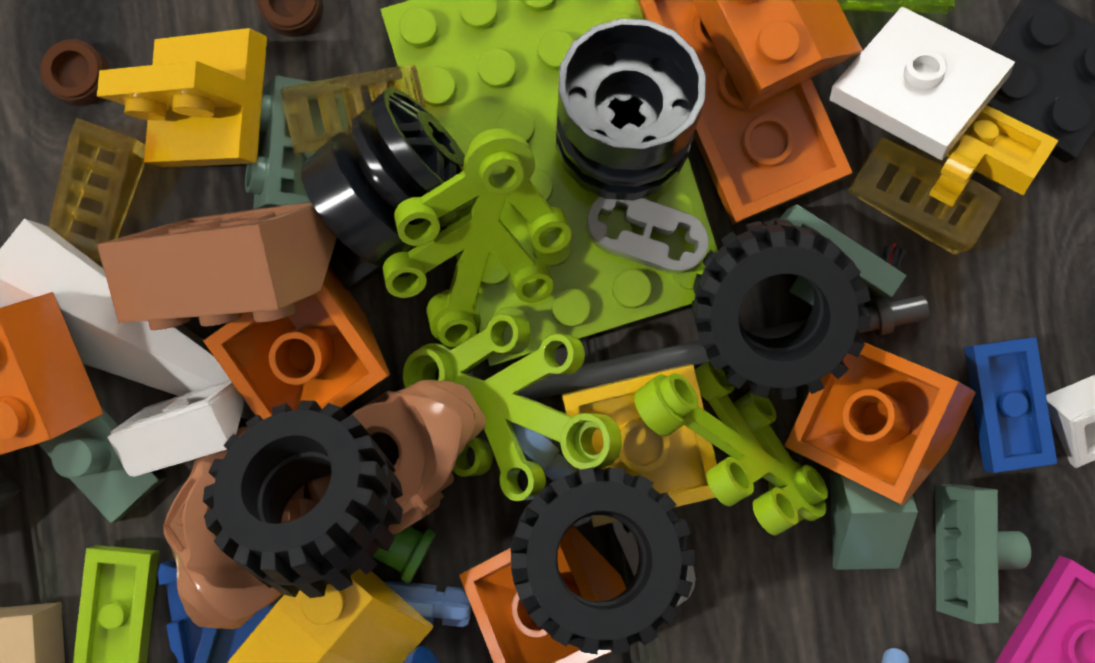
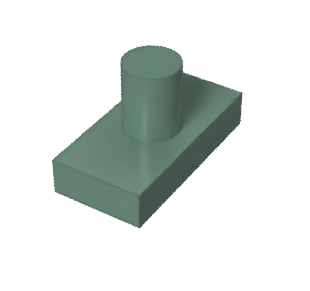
M798 204L787 208L779 219L789 220L794 226L799 227L805 224L816 229L824 237L829 238L853 260L861 272L858 275L859 279L868 287V291L876 297H893L907 276ZM798 276L788 293L808 307L813 308V286L806 278Z
M101 407L104 414L51 440L38 443V445L52 459V465L56 472L63 477L70 478L112 524L121 521L167 477L160 469L135 477L129 476L126 473L107 438L111 434L110 432L119 425Z
M935 484L936 611L974 624L999 623L998 570L1026 568L1031 559L1030 543L1027 537L1020 531H998V490L959 484Z

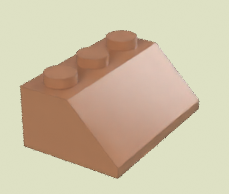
M304 202L191 217L97 244L118 323L148 321L150 330H162L185 324L191 321L190 317L198 316L201 326H214L237 320L242 317V313L246 312L253 313L255 322L273 321L295 314L296 302L321 292L337 236L323 222L312 203Z

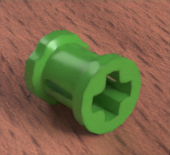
M409 526L395 535L392 534L395 539L388 551L379 548L372 557L396 569L401 573V581L410 584L437 532L429 528L421 532Z

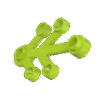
M494 128L478 134L468 146L462 172L422 197H413L401 202L394 213L399 238L404 243L416 247L408 252H398L391 255L383 264L386 288L393 296L408 298L419 294L426 286L427 279L425 273L459 253L450 289L432 297L426 308L432 335L448 347H457L477 334L481 318L475 300L490 252L511 274L516 295L521 301L527 303L539 302L547 298L553 291L554 282L547 264L540 259H533L500 220L505 198L528 221L527 229L532 244L539 252L554 253L560 251L568 245L572 237V232L564 212L559 208L550 207L530 181L535 170V158L531 147L523 138L507 129ZM474 198L470 214L439 232L440 223L438 218ZM414 219H426L423 223H420L418 225L408 224L410 221ZM557 227L549 233H542L548 228ZM402 273H412L411 275L406 277H397L399 274ZM537 279V280L534 281V282L526 283V282H528L529 280Z
M499 314L489 321L485 330L453 349L444 344L431 343L413 352L405 362L403 382L405 388H408L418 381L436 380L435 373L437 368H439L438 381H451L467 387L485 416L486 424L484 430L489 443L482 438L475 437L466 444L464 450L456 458L452 469L453 472L462 477L483 475L490 469L494 453L501 471L500 487L504 495L513 501L532 500L545 488V473L537 462L525 459L511 422L560 442L563 456L569 464L578 469L592 467L594 469H601L614 463L621 452L622 435L616 422L607 415L583 413L573 417L518 394L551 374L571 375L581 368L585 359V350L581 341L574 336L564 334H551L542 341L538 350L485 381L467 374L466 372L496 352L518 354L527 347L530 341L528 323L519 316ZM510 324L513 336L510 343L506 345L503 340V331ZM564 343L568 355L565 363L560 366L556 360V350L560 344ZM597 429L603 435V449L600 453L596 452L592 446V435ZM469 447L475 453V462L472 467L469 466L466 459ZM521 469L525 471L528 477V486L525 491L520 489L517 481Z
M709 360L695 369L700 395L709 402L720 420L698 406V398L693 387L683 376L677 373H672L669 376L657 375L635 392L634 401L637 411L646 425L655 433L661 436H669L685 425L731 456L709 469L706 474L712 493L722 504L730 507L748 497L754 491L753 483L763 477L769 481V491L753 501V511L760 525L769 534L776 536L803 519L815 521L824 516L826 512L825 499L828 497L826 484L812 466H803L792 460L769 425L776 420L777 415L768 397L755 396L750 391L733 404L728 394L734 391L735 386L727 381L724 371L722 369L716 371Z

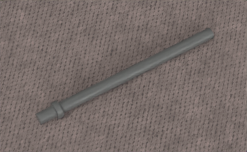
M917 296L889 302L886 297L871 299L869 306L864 307L872 315L870 330H859L858 334L875 331L878 336L892 334L895 326L928 320L930 313L926 298L924 296ZM807 319L747 332L762 338H780L799 329ZM700 341L583 364L577 372L571 375L551 374L519 393L521 396L536 400L686 364H693L694 367H699L707 362L708 358L704 346H701Z

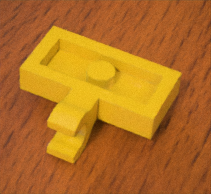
M986 105L947 153L946 156L949 159L940 172L942 175L931 189L929 195L953 207L975 171L996 183H1000L1024 195L1059 140Z

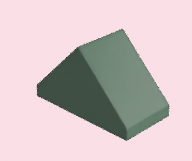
M830 469L833 568L836 570L898 569L918 514L913 495L905 505H901Z

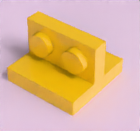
M246 28L155 39L152 65L99 70L97 97L125 105L124 114L133 118L147 120L144 163L163 168L256 164L267 36Z
M686 364L562 394L566 414L573 417L583 413L604 414L612 418L618 425L622 435V448L618 458L608 467L625 469L624 473L632 476L641 475L654 482L652 487L660 494L667 493L676 503L675 507L716 498L708 485L706 477L707 471L717 465L712 443L685 425L669 436H661L655 433L639 415L634 401L635 392L657 375L669 376L672 373H677L691 384L698 398V406L704 409L693 364ZM599 429L592 435V446L598 453L603 449V435ZM604 515L591 516L593 527L619 521Z

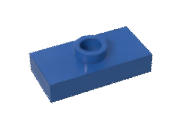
M1037 337L964 347L970 388L976 392L972 401L984 471L997 473L1057 464Z

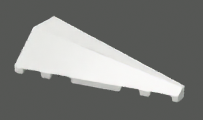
M23 219L1 247L0 308L53 292L83 364L177 396L230 380L203 342V339L183 324L162 330H150L148 321L118 323L104 269L50 227ZM245 401L241 417L250 420L256 415Z

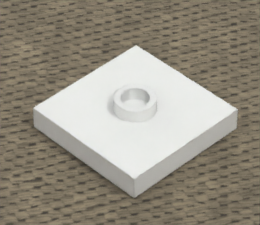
M901 7L832 85L830 101L930 155L943 160L1009 78L1015 62Z

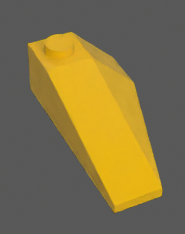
M359 569L351 575L353 585L340 592L334 586L328 584L326 585L325 596L309 598L302 591H299L296 597L283 595L227 663H403L408 654L415 650L433 629V625L372 571L366 575Z

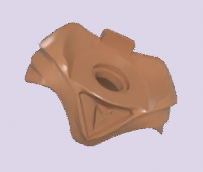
M445 380L418 381L408 388L396 392L388 390L352 414L364 426L371 437L376 432L386 433L393 438L398 447L399 457L393 467L396 470L394 472L395 476L401 482L403 496L395 500L401 506L403 512L400 524L389 525L388 530L391 534L399 533L440 506V500L444 497L441 491L454 481L451 471L455 465L456 458L464 450L466 444L473 440L485 427L486 420L482 410L474 400L469 389L461 384ZM331 476L320 477L307 483L310 498L316 504L320 502L326 493Z
M248 426L238 428L236 436H242L249 429ZM228 449L194 460L189 478L175 497L163 525L164 536L171 546L176 562L179 597L186 614L199 627L240 628L257 611L267 607L282 595L275 588L267 587L222 552L214 542L217 536L207 529L204 515L212 509L203 502L204 487L215 483V478L208 472L214 459H224L229 451ZM305 485L298 489L287 503L282 516V523L299 519L317 505L314 500L304 498Z

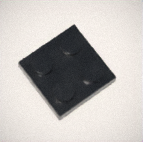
M1021 0L990 49L1014 61L1015 64L1009 78L987 105L1059 140L1050 154L1066 163L1078 157L1095 129V26L1053 0Z

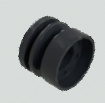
M620 18L593 26L572 42L560 64L555 147L564 170L581 188L605 199L634 201L659 193L678 177L688 157L694 138V130L698 124L705 102V72L696 51L677 32L650 20Z
M391 87L371 103L372 110L365 109L352 119L353 135L339 132L301 166V180L307 196L323 222L344 245L363 260L383 269L386 259L398 252H408L416 247L404 243L398 236L394 218L397 206L409 198L422 197L464 170L465 157L456 141L432 114L403 91ZM474 198L438 218L440 227L449 225L456 217L457 210L466 211L471 207ZM414 219L410 221L408 224L418 225L420 223H423L426 219Z

